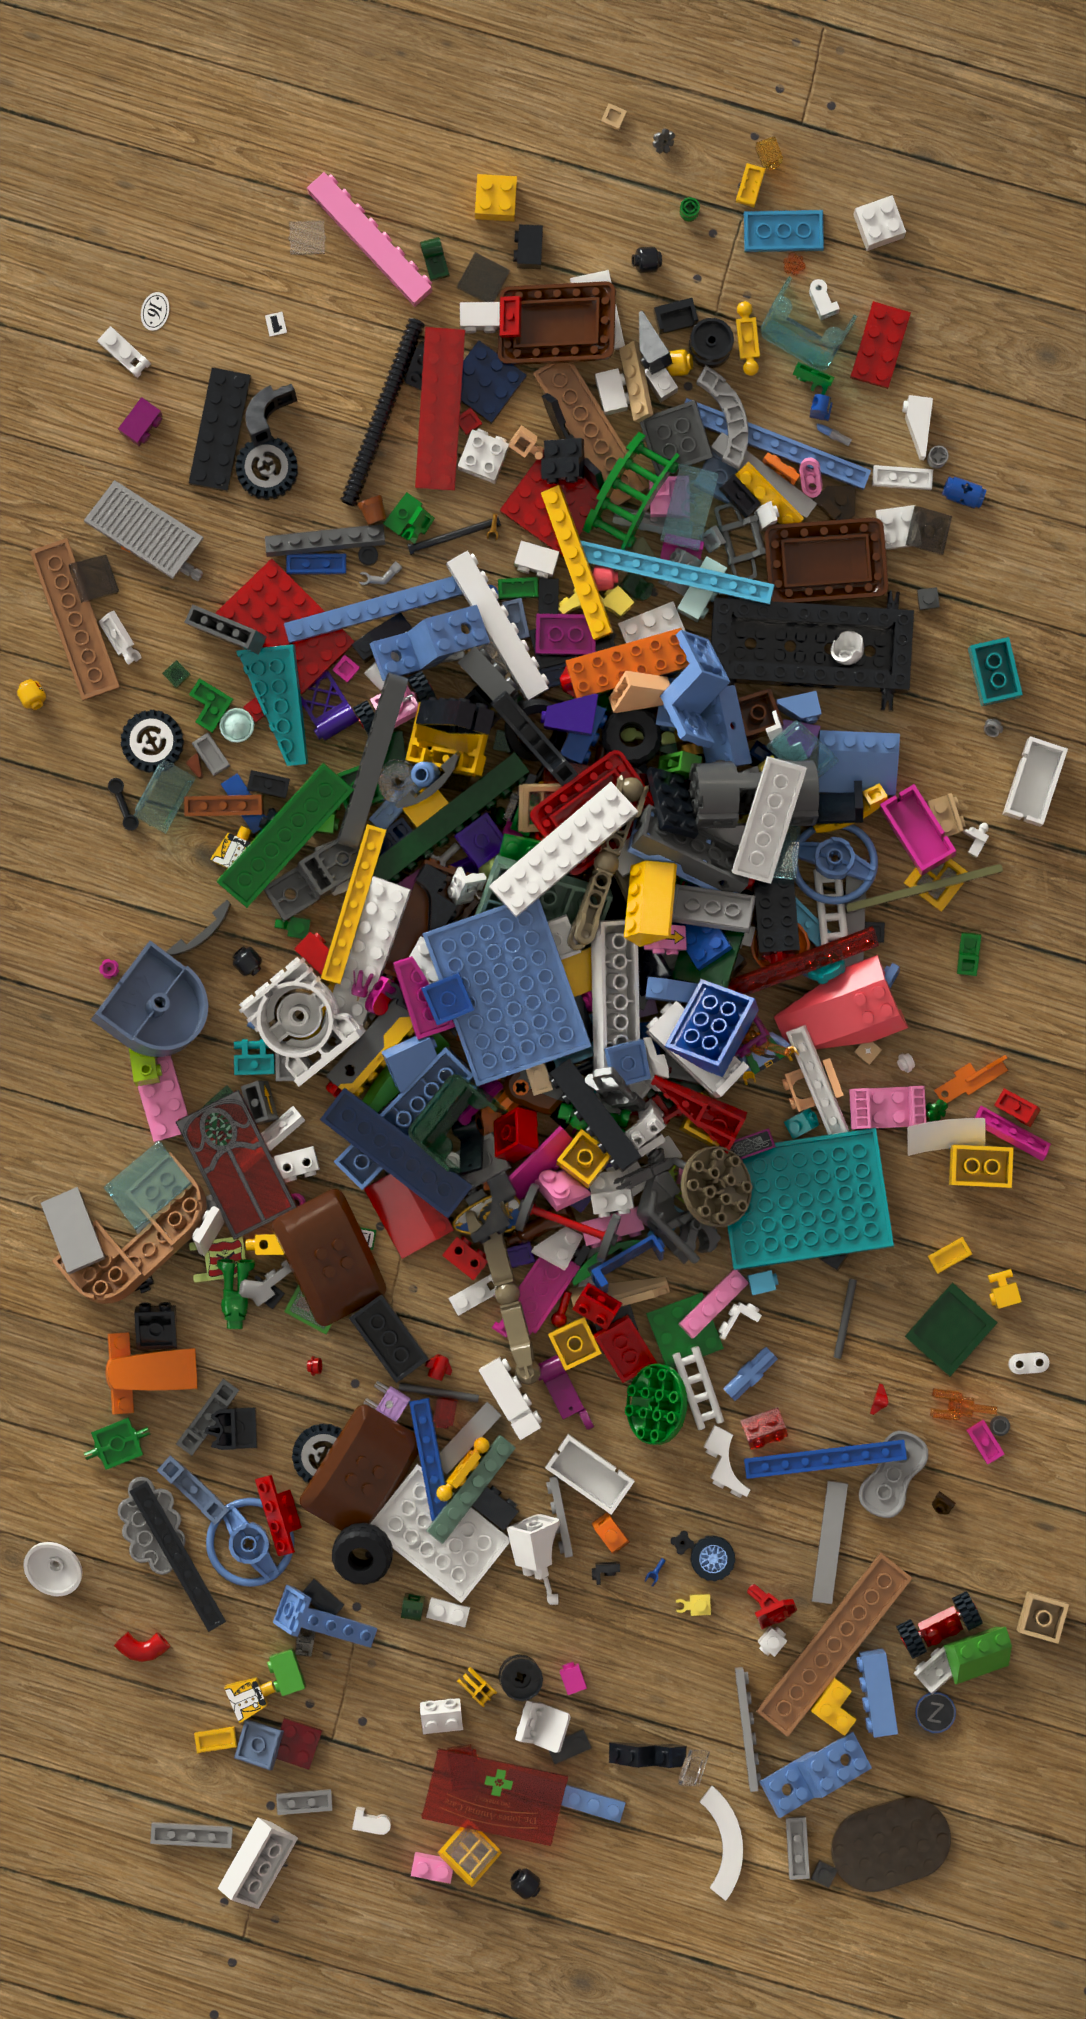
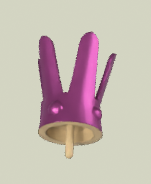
M353 970L354 984L352 985L351 994L358 996L357 1001H359V997H367V990L372 981L373 973L369 975L365 985L362 986L363 971H359L357 982L355 983V971Z

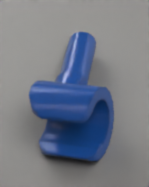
M661 1558L656 1568L646 1575L644 1581L646 1582L651 1577L654 1579L652 1584L654 1586L659 1578L658 1573L666 1560Z

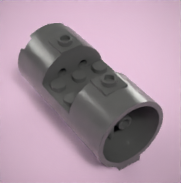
M779 758V760L807 768L789 826H815L819 816V780L814 761H791ZM717 760L712 763H693L689 772V781L691 782L688 793L697 829L736 828L739 815L750 813L762 772L751 773L750 771H743L738 773L735 763L725 760Z

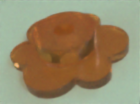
M794 252L789 253L788 258L783 260L785 265L784 271L788 274L798 275L799 271L805 269V263L802 262L803 256H797Z

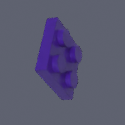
M487 812L454 835L476 868L481 867L500 852L503 834Z

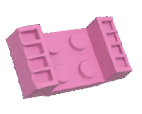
M925 1086L849 1089L851 1129L909 1127L926 1123Z

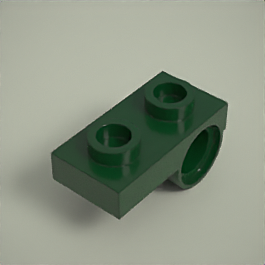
M436 237L420 242L430 281L449 277L450 274L440 238Z

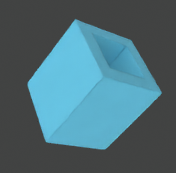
M772 1270L747 1275L752 1295L776 1290L775 1285H779L776 1273L772 1274Z

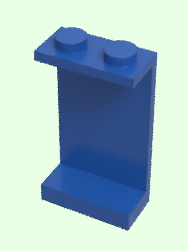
M652 1234L591 1270L593 1283L598 1289L607 1293L609 1283L604 1276L651 1248L659 1261L663 1260L665 1252L663 1241L660 1237L656 1238Z

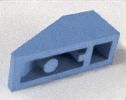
M648 977L646 999L668 1002L677 1001L678 1003L688 1004L698 984Z

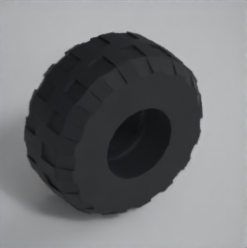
M645 709L613 713L605 722L602 730V744L606 754L613 750L621 751L633 768L646 765L656 756L661 746L662 734L660 726L656 725V718ZM627 728H636L643 734L644 740L638 746L628 747L620 740L621 732Z
M355 1523L344 1528L337 1536L332 1549V1563L335 1570L343 1579L354 1584L368 1585L379 1581L387 1573L393 1558L392 1543L387 1534L379 1527L368 1523ZM363 1548L368 1550L373 1557L366 1560L359 1559L353 1554L352 1550Z

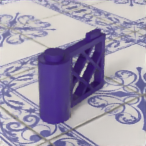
M329 671L325 672L308 689L314 691L312 701L303 699L301 695L302 706L315 724L314 732L319 740L323 738L326 741L359 721ZM328 677L331 682L329 691L319 689L320 682ZM318 692L328 694L326 704L315 702ZM331 695L339 696L342 703L337 706L329 705ZM314 705L325 707L323 714L315 718L312 713Z

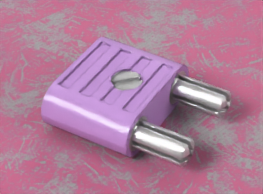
M377 1381L374 1387L385 1393L379 1405L368 1398L365 1399L364 1404L369 1405L397 1422L411 1398L392 1386L388 1388Z

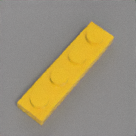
M749 461L735 474L761 502V505L771 501L773 506H777L779 512L777 522L779 524L800 523L804 519Z

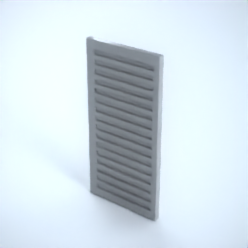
M115 480L84 519L86 524L172 579L200 542L203 541L201 535Z

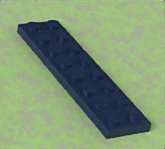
M345 1087L320 1118L323 1123L447 1218H449L473 1187V1185Z

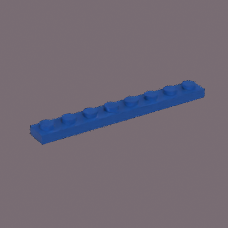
M896 1440L745 1458L744 1464L746 1479L901 1461L907 1460L905 1441Z

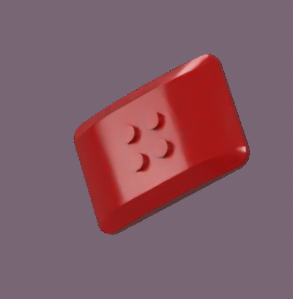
M613 750L533 807L530 812V818L545 839L610 782L616 786L617 778L621 775L624 779L633 777L641 782L642 780L629 761L626 760L625 755L621 751ZM649 791L645 797L642 811L649 804L654 806L653 798ZM630 802L635 807L636 802ZM634 821L631 823L626 840L631 836ZM609 841V846L615 849L616 844L613 841ZM601 845L573 868L569 874L578 875L592 866L596 855L601 850Z

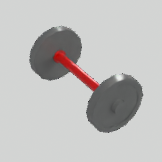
M532 1183L525 1199H522L518 1208L520 1213L515 1230L523 1232L530 1216L535 1214L601 1239L602 1243L596 1260L604 1263L611 1246H615L619 1235L616 1232L621 1216L613 1213L604 1232L536 1207L535 1202L540 1186Z

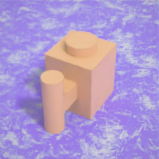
M522 425L510 440L509 447L524 458L530 452L535 455L536 459L540 460L544 453V448L535 444L538 436Z

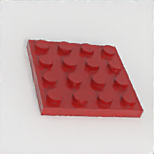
M537 459L501 507L500 512L552 550L559 551V555L564 558L541 492L557 485L561 486L576 530L580 536L590 510L595 509L598 503L596 497L600 491L585 476L584 479H578L576 483H567L566 480H560L558 484H547V481L541 479V459Z

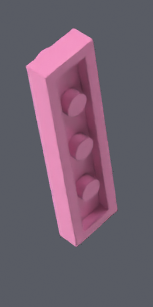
M733 1269L678 1325L691 1339L695 1338L749 1282L738 1270Z

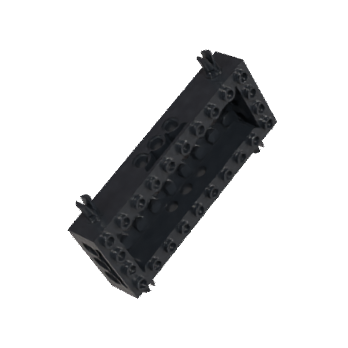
M892 591L887 592V609L771 601L769 605L751 600H742L728 595V599L714 598L711 645L730 680L727 686L738 683L882 693L880 711L885 710L886 702H888L889 712H892L894 694H907L910 690L914 610L899 609L900 592L898 591L895 594L894 601ZM854 631L862 636L864 648L867 646L874 648L875 655L868 657L863 653L862 658L858 662L844 665L838 663L831 654H827L824 647L827 644H833L834 640L836 641L842 632ZM747 639H753L756 642L754 649L746 648L745 641ZM786 642H794L796 649L793 652H788L784 647Z

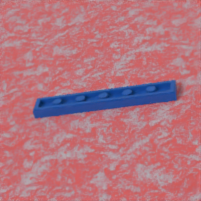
M425 1398L409 1401L431 1521H434L448 1501L439 1500L436 1494L437 1489L445 1485L430 1400Z

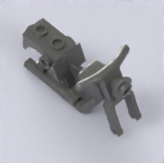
M655 1148L648 1154V1163L650 1165L639 1168L621 1178H616L614 1184L620 1182L621 1185L617 1186L616 1189L622 1190L624 1188L632 1189L634 1186L646 1181L637 1209L638 1218L657 1238H661L664 1245L683 1264L688 1260L695 1264L700 1260L694 1252L696 1249V1238L698 1237L699 1239L697 1251L699 1253H707L716 1249L717 1243L722 1237L717 1233L715 1227L702 1224L689 1211L680 1213L676 1211L674 1198L675 1195L680 1193V1189L671 1174L666 1170L670 1169L673 1165L684 1169L687 1162L678 1157L665 1158L664 1149ZM678 1226L680 1228L679 1236L672 1230Z

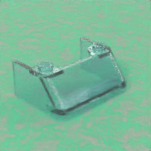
M789 276L761 326V335L767 341L820 371L826 370L855 325L858 316L853 315L845 331L837 327H830L823 336L811 331L788 317L792 311V303L785 297L792 278Z

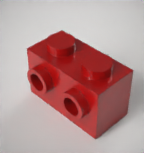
M457 1236L442 1256L474 1281L488 1263L486 1254L479 1248L477 1251L471 1248L472 1243L464 1236L461 1239ZM456 1247L462 1248L461 1254L455 1252ZM473 1259L478 1261L477 1267L471 1265Z
M587 1283L572 1310L607 1330L623 1303L592 1284Z

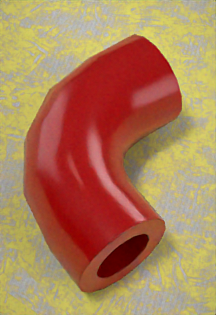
M126 1632L114 1644L115 1648L124 1656L139 1662L154 1660L171 1647L168 1641L158 1632L145 1642L137 1641L129 1632Z

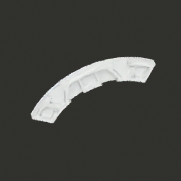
M711 1786L701 1798L700 1803L711 1813L719 1827L723 1854L718 1874L710 1889L726 1901L740 1875L743 1860V1840L738 1820L723 1795L715 1787Z

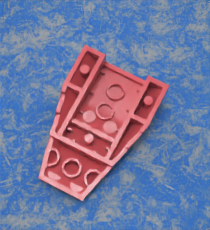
M878 955L847 966L844 973L830 979L825 984L818 985L774 1016L782 1037L789 1044L786 1032L806 1025L815 1049L870 1043L908 1028L901 1009H898L885 979V971Z

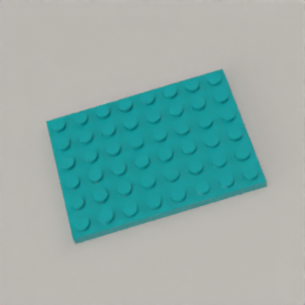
M876 1128L775 1143V1148L741 1159L750 1175L752 1193L745 1214L737 1222L728 1226L734 1270L894 1247Z

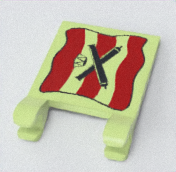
M243 1236L235 1240L233 1237L215 1239L205 1255L207 1273L193 1275L194 1282L224 1279L223 1272L217 1267V1260L219 1259L235 1260L234 1277H237V1260L246 1259ZM194 1242L189 1243L190 1250H197Z

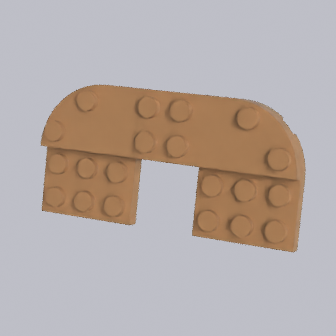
M171 1152L126 1192L151 1223L124 1248L121 1249L104 1227L95 1220L92 1224L106 1259L72 1274L67 1273L60 1254L52 1260L70 1284L87 1299L96 1303L109 1304L126 1298L192 1238L197 1227L200 1228L202 1225V1218L207 1209L204 1190Z

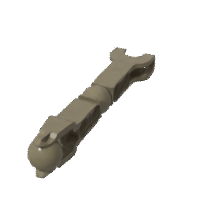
M622 775L617 778V789L629 802H636L635 808L638 810V814L622 826V831L618 830L601 844V850L594 859L595 870L592 871L594 876L588 882L579 911L567 938V944L573 950H581L594 940L599 927L600 915L611 885V878L619 867L618 857L621 854L619 851L622 850L632 821L641 815L649 786L643 787L642 782L637 778L629 777L624 779ZM609 841H613L616 844V849H612L609 846ZM596 878L603 880V887L597 884ZM590 896L597 899V905H593L590 902ZM573 937H575V940L578 943H580V945L574 943Z
M500 1202L501 1205H502V1207H503V1209H504V1211H505V1213L507 1214L506 1207H505L504 1203H503V1202ZM466 1211L468 1229L472 1234L483 1224L480 1223L475 1211ZM495 1232L490 1235L491 1239L483 1243L494 1286H497L495 1298L501 1304V1314L511 1353L517 1364L515 1370L516 1377L523 1384H533L540 1378L541 1368L534 1360L533 1344L521 1301H518L520 1290L513 1282L515 1279L504 1240L505 1232L499 1235Z

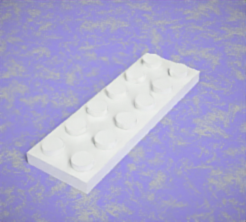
M767 756L731 871L733 874L771 884L807 770L806 767Z

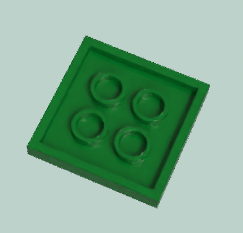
M702 1292L646 1313L665 1365L672 1368L676 1367L672 1355L680 1353L681 1358L693 1355L691 1348L699 1346L702 1357L724 1349L713 1320L693 1339L678 1325L704 1299Z

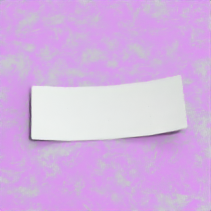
M985 1118L947 1119L909 1126L907 1128L908 1156L928 1151L950 1149L951 1145L985 1146Z

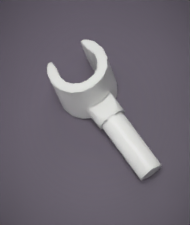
M548 1577L543 1578L547 1590L548 1603L550 1605H558V1594H552Z

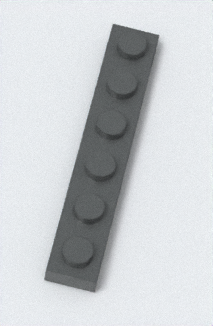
M383 524L265 536L267 557L385 545Z

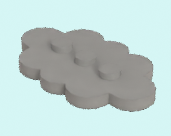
M136 1477L129 1483V1498L124 1499L118 1506V1516L125 1523L122 1528V1535L124 1539L130 1542L129 1554L133 1560L139 1563L148 1562L152 1571L156 1574L164 1575L171 1572L172 1567L129 1491L147 1481L184 1546L185 1536L178 1529L181 1523V1516L176 1510L172 1509L174 1498L168 1490L162 1488L154 1489L152 1482L148 1478Z

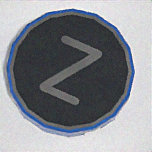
M929 1692L918 1700L915 1716L918 1723L925 1730L932 1733H940L947 1730L953 1724L956 1717V1708L953 1701L946 1694L940 1692L931 1694Z

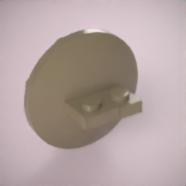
M719 1146L703 1148L689 1158L683 1169L679 1187L689 1212L699 1222L710 1227H725L737 1222L748 1209L752 1193L750 1175L743 1161L731 1150Z

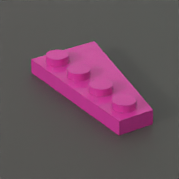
M411 956L393 962L416 1038L421 1039L454 1028L455 1024L452 1020L437 1026L421 989L429 985L415 959Z

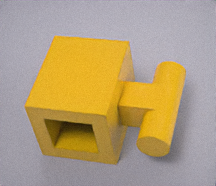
M1011 1269L988 1275L990 1283L997 1281L999 1287L992 1288V1293L989 1294L992 1306L995 1305L997 1309L1022 1302L1017 1284L1015 1282L1007 1284L1006 1279L1013 1277Z

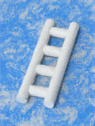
M816 869L813 870L815 891L817 893L831 897L844 895L842 880L828 879L817 872ZM835 882L836 894H824L823 883ZM817 901L821 948L829 947V941L841 940V946L849 945L845 903L837 904L838 913L826 914L825 903ZM839 921L840 932L828 933L827 922Z
M695 1346L691 1348L693 1355L681 1358L680 1353H675L672 1356L678 1374L684 1382L687 1400L697 1429L702 1430L705 1428L704 1421L715 1418L717 1423H722L724 1418L700 1348ZM696 1362L699 1373L688 1377L685 1365ZM703 1381L706 1392L694 1395L691 1384ZM709 1399L712 1411L701 1414L697 1403Z

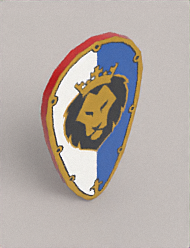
M492 1196L474 1203L460 1213L453 1222L454 1229L462 1233L471 1234L466 1220V1211L469 1210L475 1211L480 1223L484 1224L491 1211ZM516 1197L504 1204L511 1222L508 1226L509 1229L505 1232L515 1229L520 1213L518 1211L520 1201Z

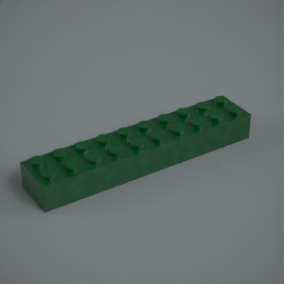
M514 752L378 858L373 876L395 884L403 878V873L406 871L412 872L419 866L418 862L421 859H429L434 854V849L438 846L443 848L450 842L449 838L452 835H456L469 822L472 823L479 818L483 811L487 810L489 812L496 807V801L501 797L503 799L509 797L513 793L514 787L525 784L530 772L517 754Z

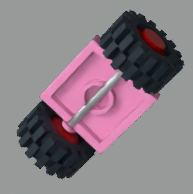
M422 671L408 677L413 691L411 692L407 685L394 728L416 717L419 705L416 701L417 698L419 702L421 700H429V697L437 698ZM381 693L370 699L375 710ZM366 700L353 707L361 726L369 735L375 713Z

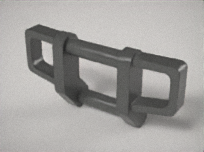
M732 503L715 507L714 513L718 529L726 541L724 546L728 556L727 563L731 568L732 574L737 576L734 565L751 560L753 574L744 578L756 579L755 559L766 555V548L758 525V515L742 519L739 510ZM733 508L738 521L722 526L719 511ZM750 525L757 550L736 556L729 532Z
M614 1067L595 1069L593 1074L586 1076L585 1083L599 1094L600 1099L610 1107L618 1108L621 1111L628 1109L631 1112L645 1110V1101L636 1092H632L629 1089L625 1080ZM620 1090L622 1093L614 1094L611 1091Z

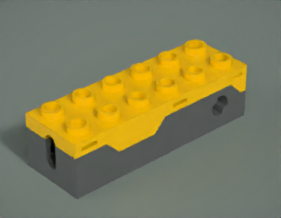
M395 998L389 1004L387 1012L380 1015L326 1076L330 1080L326 1085V1090L335 1098H337L344 1087L359 1097L364 1092L365 1088L363 1086L367 1081L371 1083L378 1076L376 1071L381 1066L383 1068L386 1066L381 1052L403 1042L407 1036L411 1038L415 1034L408 1010L395 1004L398 998ZM349 1066L355 1067V1074L353 1076H347V1068Z

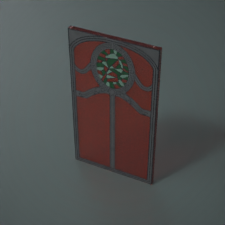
M235 1090L233 1093L176 1121L234 1240L297 1207L240 1090Z

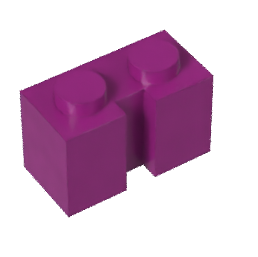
M141 397L118 430L122 435L140 446L141 443L145 444L150 438L151 434L148 432L151 428L159 426L163 419L161 418L162 413Z

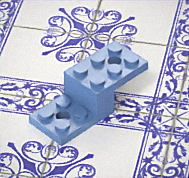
M850 1732L818 1752L806 1753L759 1782L777 1817L781 1818L813 1798L825 1797L872 1769L854 1732ZM843 1754L849 1757V1762L846 1766L842 1765L840 1761ZM785 1784L791 1787V1792L787 1796L782 1792Z

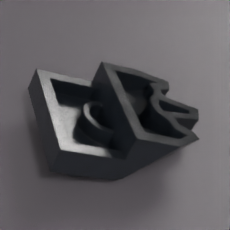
M256 1407L220 1409L211 1415V1418L216 1421V1425L206 1427L204 1433L217 1437L212 1442V1448L221 1450L258 1448Z

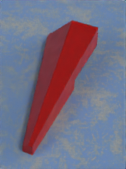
M654 1075L651 1082L653 1086L655 1085L659 1088L667 1099L672 1100L677 1105V1108L698 1128L701 1127L713 1142L716 1141L727 1150L731 1149L748 1112Z

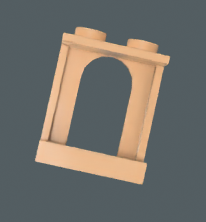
M828 1058L821 1061L835 1098L844 1096L831 1059ZM801 1069L784 1074L785 1079H782L785 1091L789 1090L791 1094L789 1102L792 1110L796 1109L797 1112L816 1106L812 1096L800 1099L795 1095L793 1085L796 1081L804 1078Z

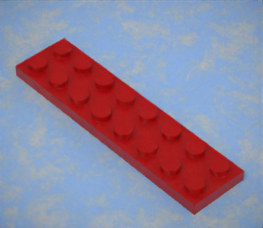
M425 327L415 488L455 491L465 330Z

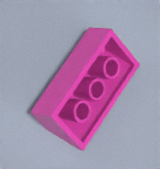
M561 1126L509 1176L517 1190L515 1195L520 1200L522 1198L525 1199L532 1183L535 1184V1180L539 1179L541 1172L551 1169L555 1171L559 1168L556 1165L557 1159L573 1140Z

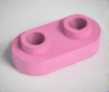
M806 458L801 462L799 468L801 487L805 495L814 498L821 493L823 487L821 469L816 459ZM807 465H812L813 469H809ZM810 483H814L816 487H811Z

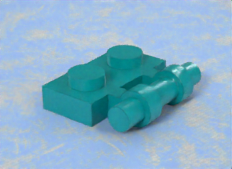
M248 1039L234 1041V1049H242V1055H234V1075L275 1074L274 1054H266V1049L269 1047L263 1039H260V1041H248ZM260 1049V1054L248 1055V1050Z

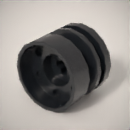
M517 1654L510 1656L503 1661L499 1668L498 1678L500 1685L507 1696L513 1700H530L542 1688L543 1676L541 1669L534 1659L527 1655ZM520 1672L521 1674L525 1673V1675L522 1676L523 1680L521 1681L518 1678H516V1673Z

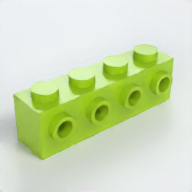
M129 1048L133 1080L136 1087L160 1083L159 1076H163L161 1064H157V1058L139 1054Z

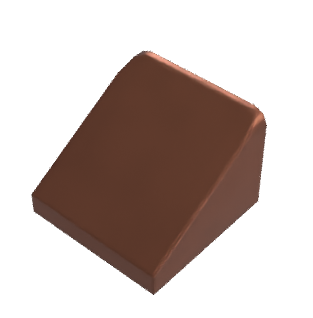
M196 753L186 764L199 779H202L203 773L200 757Z

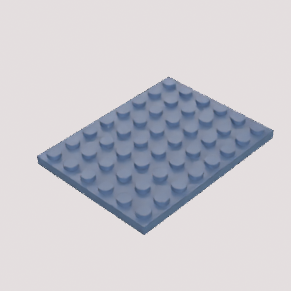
M540 898L517 917L505 905L423 933L438 979L441 980L459 972L475 1008L474 1011L454 1018L453 1021L476 1086L592 1046Z

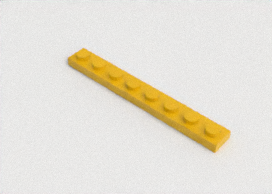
M557 485L541 492L591 635L594 640H598L612 634L613 630L561 486Z
M369 824L366 826L321 976L323 980L341 985L370 883L387 830Z

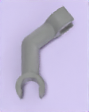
M395 561L382 577L371 576L367 572H361L360 574L366 575L368 580L359 583L363 586L369 583L385 585L402 569V566Z

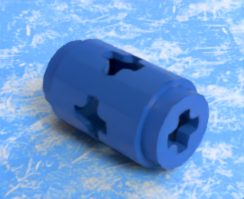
M954 476L953 478L948 477L942 496L974 509L975 507H981L986 489H983L981 485Z

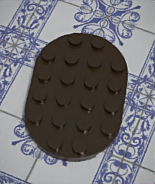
M917 1797L898 1798L855 1812L841 1822L831 1844L833 1864L840 1877L858 1890L866 1892L887 1890L934 1873L944 1863L951 1845L950 1828L941 1811L928 1801Z

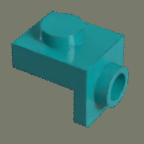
M811 1108L784 1121L792 1139L819 1126L817 1115Z

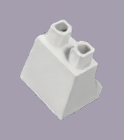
M537 1514L506 1527L515 1565L522 1567L523 1575L532 1576L535 1574V1579L539 1580L549 1576L547 1567L552 1565V1547L556 1532L560 1526L559 1519Z

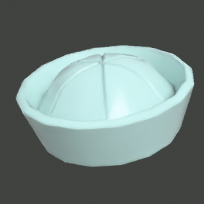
M234 708L224 713L220 719L219 727L225 739L239 743L251 736L254 731V721L249 712L244 709Z

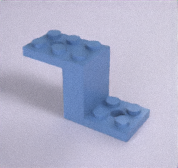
M474 605L426 618L410 631L370 643V647L382 681H385L389 672L404 676L433 668L454 653L472 649L474 646L487 645L490 643L478 606ZM461 625L468 627V634H464L461 631ZM391 652L399 655V661H394L391 658Z
M680 630L676 636L690 664L660 697L664 703V708L670 715L671 722L678 732V737L683 741H689L698 746L710 748L714 741L700 714L730 683V680L709 639Z

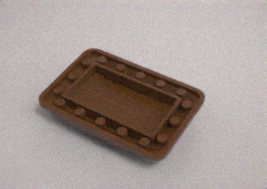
M611 282L509 286L501 291L500 297L520 296L522 298L521 337L501 338L499 336V328L498 358L502 363L551 364L606 360L613 355L615 346L616 288Z
M872 517L775 524L769 526L765 531L768 583L775 585L771 601L810 603L873 598L886 594L888 590L884 526L880 519Z
M338 1189L328 1190L274 1219L272 1223L273 1232L317 1324L320 1326L331 1325L366 1306L381 1294H385L386 1284L342 1191Z
M369 1405L358 1406L300 1497L301 1507L341 1531L355 1523L370 1524L398 1489L419 1453L415 1433Z

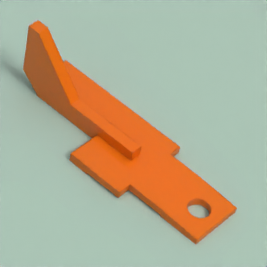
M1001 1056L977 1072L972 1064L968 1063L954 1072L956 1077L934 1091L938 1098L946 1103L964 1092L970 1095L1008 1071L1003 1063L1007 1056ZM943 1091L948 1092V1096L946 1098L942 1097L941 1095Z

